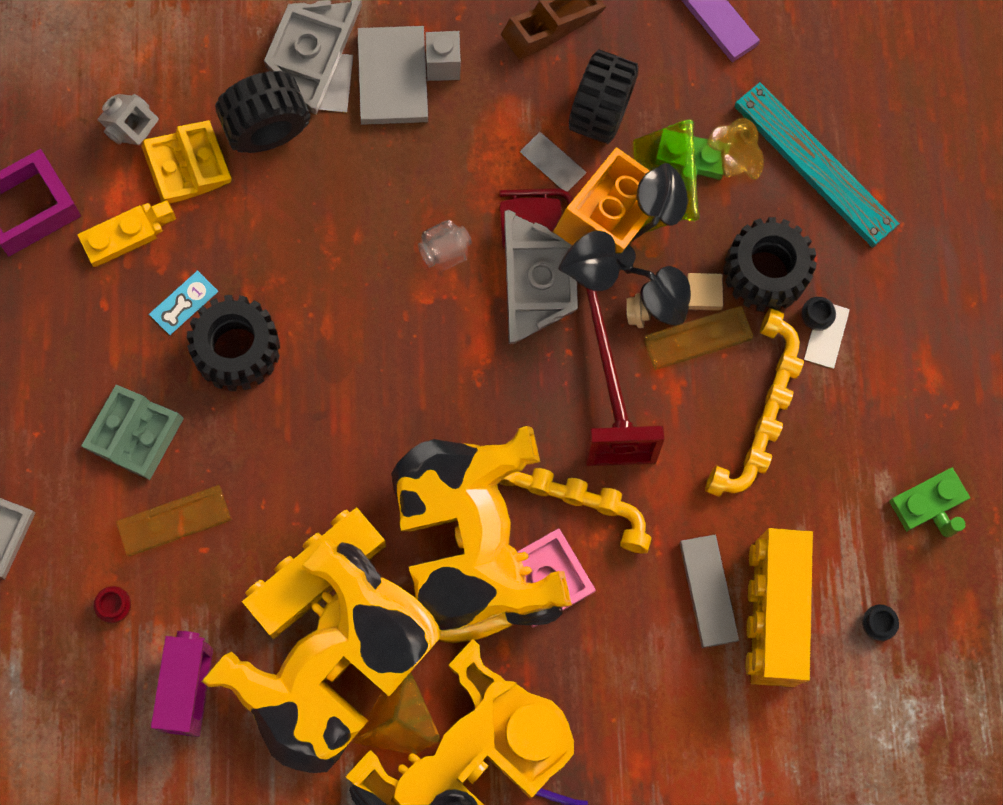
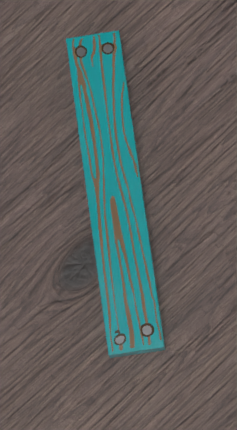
M761 82L736 101L734 107L872 248L897 228L900 223Z

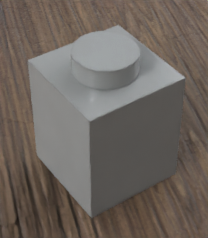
M459 31L426 32L427 81L460 80Z

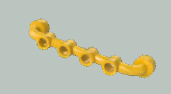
M770 308L767 311L761 324L760 334L773 339L779 333L785 339V349L778 361L777 373L767 393L766 405L756 425L755 437L746 455L741 476L737 479H730V471L717 465L714 466L709 475L705 492L718 497L721 496L723 491L730 493L742 492L752 485L758 472L766 473L772 459V455L765 452L768 440L776 442L783 426L782 422L775 420L779 408L786 410L793 397V391L786 389L789 378L797 379L804 364V360L797 358L800 344L797 332L792 325L783 321L784 313Z
M534 468L532 475L515 472L499 482V484L505 486L515 485L526 488L531 493L539 496L550 495L557 497L570 505H584L595 508L598 512L605 515L625 517L631 522L632 529L624 530L620 546L634 553H648L651 536L645 533L646 523L644 517L636 507L621 502L622 493L618 490L602 488L600 495L587 492V482L577 478H568L566 485L552 482L554 474L542 468Z

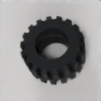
M598 49L589 60L578 87L569 116V130L609 144L614 139L628 106L638 76V63Z
M284 71L263 72L244 78L226 89V92L219 96L215 104V111L229 145L233 150H237L240 153L262 152L281 146L299 135L307 127L310 120V113L295 78L290 73H284Z
M768 217L766 223H763L760 218L754 220L751 227L748 224L744 226L740 234L736 235L726 255L723 271L724 275H728L725 281L727 287H734L732 293L734 298L737 300L739 297H742L745 300L742 305L748 308L751 304L757 305L756 311L764 312L766 307L778 311L781 306L785 309L791 306L794 300L797 301L813 278L812 274L816 270L817 262L813 261L816 257L815 248H809L812 242L808 235L805 237L800 235L803 229L798 225L793 229L789 227L790 221L783 219L781 223H776V217ZM761 252L776 255L784 263L787 275L781 278L764 276L755 268L752 255Z
M224 295L225 301L218 302L217 298L210 300V308L206 309L202 306L197 310L200 315L199 319L192 317L190 321L192 331H187V340L190 344L187 347L195 366L207 382L211 380L214 386L220 389L225 385L229 391H236L237 386L241 385L244 390L251 389V382L256 381L259 385L265 381L263 378L265 373L271 375L274 371L273 362L278 363L280 356L278 352L280 341L271 315L266 309L262 310L260 303L254 300L250 304L248 298L239 295L238 301H234L232 295ZM243 329L254 335L251 348L242 356L224 358L214 352L215 344L219 337L229 330Z

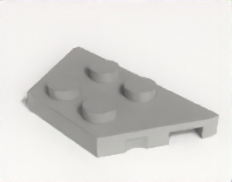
M330 0L317 1L313 4H288L264 59L265 67L269 71H284V73H290L295 78L305 104L313 114L317 115L362 7V0H351V2L331 4Z
M507 210L504 212L508 338L509 344H515L578 309L577 281L558 269L562 259L572 245L555 233L550 232L547 227L536 222L533 224L516 216V213Z

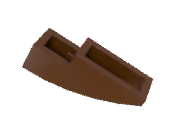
M539 0L535 9L511 17L501 36L520 60L546 48L583 26L603 12L606 6L602 0Z

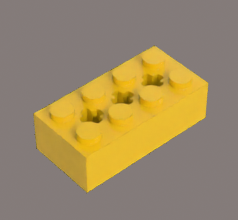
M768 528L755 541V545L751 544L749 565L755 566L754 580H750L748 585V601L753 602V616H749L747 620V637L752 638V653L748 652L746 655L745 669L746 674L751 675V684L796 687L810 680L813 531Z

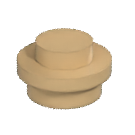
M637 293L635 297L627 298V319L629 325H637L638 328H644L645 321L650 320L651 314L644 307L640 293Z

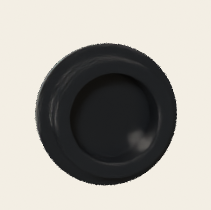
M813 297L803 305L801 317L804 324L810 329L823 331L834 323L836 309L827 298Z
M879 604L866 610L862 618V626L870 638L876 641H886L897 633L899 619L892 608Z

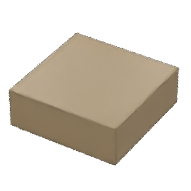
M688 273L687 279L691 290L688 310H721L723 308L722 274Z

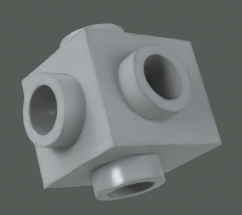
M123 94L112 96L103 105V113L97 119L106 128L104 133L111 140L118 144L123 142L140 145L159 120L149 109V105L135 94L132 96Z

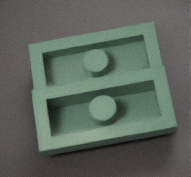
M115 385L81 446L130 472L150 480L184 418L177 412L150 402L143 395Z

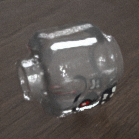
M446 220L423 231L421 235L422 242L418 243V248L429 268L434 266L437 270L444 271L467 259V246L471 245L472 242L463 225L457 227L454 222Z

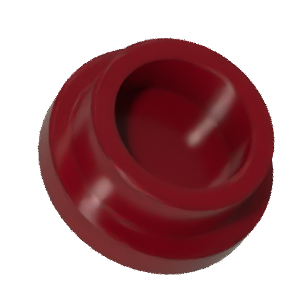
M106 587L96 595L94 600L96 615L107 623L122 621L131 610L130 596L120 587Z

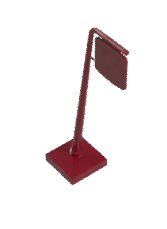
M558 188L499 190V197L513 196V199L500 203L502 247L505 249V211L510 210L516 213V216L533 224L536 222L543 225L550 232H553L562 217L561 201L547 198V195L562 196L567 200L569 206L573 201V197L569 192ZM516 196H543V198H516ZM586 288L615 420L612 428H591L585 452L586 466L656 464L665 440L664 427H633V423L629 421L597 292Z

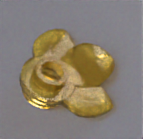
M739 118L734 120L729 126L720 125L711 132L707 145L714 150L721 151L724 177H732L743 171L753 180L758 179L761 175L764 157L757 144V128L750 120Z

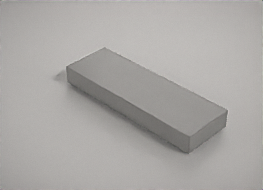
M716 534L680 541V549L702 648L739 641Z

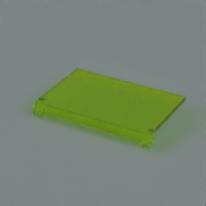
M684 120L634 139V157L638 163L650 171L663 163H667L674 167L681 176L687 190L688 203L686 212L680 221H696L700 219L693 135L694 121ZM650 216L644 225L649 223L653 217ZM659 220L658 224H657L655 227H653L652 229H650L649 231H647V232H650V231H653V230H656V229H659V228H662V227H665V226H668V225H665L663 222H661V221Z

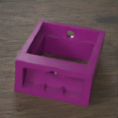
M41 149L0 171V194L40 173L58 203L5 233L0 227V247H2L8 257L81 217L76 205Z
M177 631L176 637L165 636L151 728L166 734L200 737L208 688L202 680L210 672L213 648L205 642V638L199 637V633Z

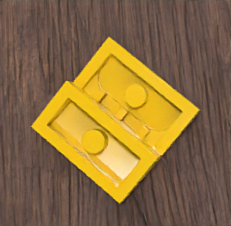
M210 120L177 126L176 133L144 139L142 141L141 147L161 202L166 200L169 204L212 191L231 182V176Z

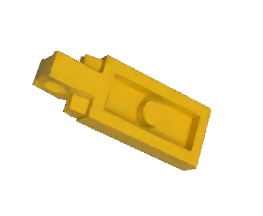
M167 200L154 206H150L147 203L142 206L139 205L77 235L93 267H97L157 239L156 235L163 231L161 226L175 220L176 217Z

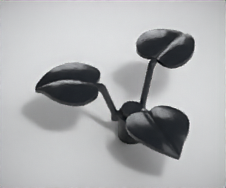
M661 164L659 167L647 172L640 180L636 195L638 205L645 215L653 218L649 223L641 227L631 242L655 227L659 220L665 225L672 226L676 225L683 218L688 203L687 190L681 176L670 164ZM592 231L578 239L562 259L558 269L572 277L583 287L592 291H604L612 287L619 276V271L622 270L626 274L633 273L645 276L650 281L642 286L640 295L646 310L654 318L668 325H682L686 320L691 299L690 284L687 277L678 268L672 266L660 268L656 275L651 271L634 267L633 263L636 259V254L630 243L622 253H615V241L610 234L604 231Z

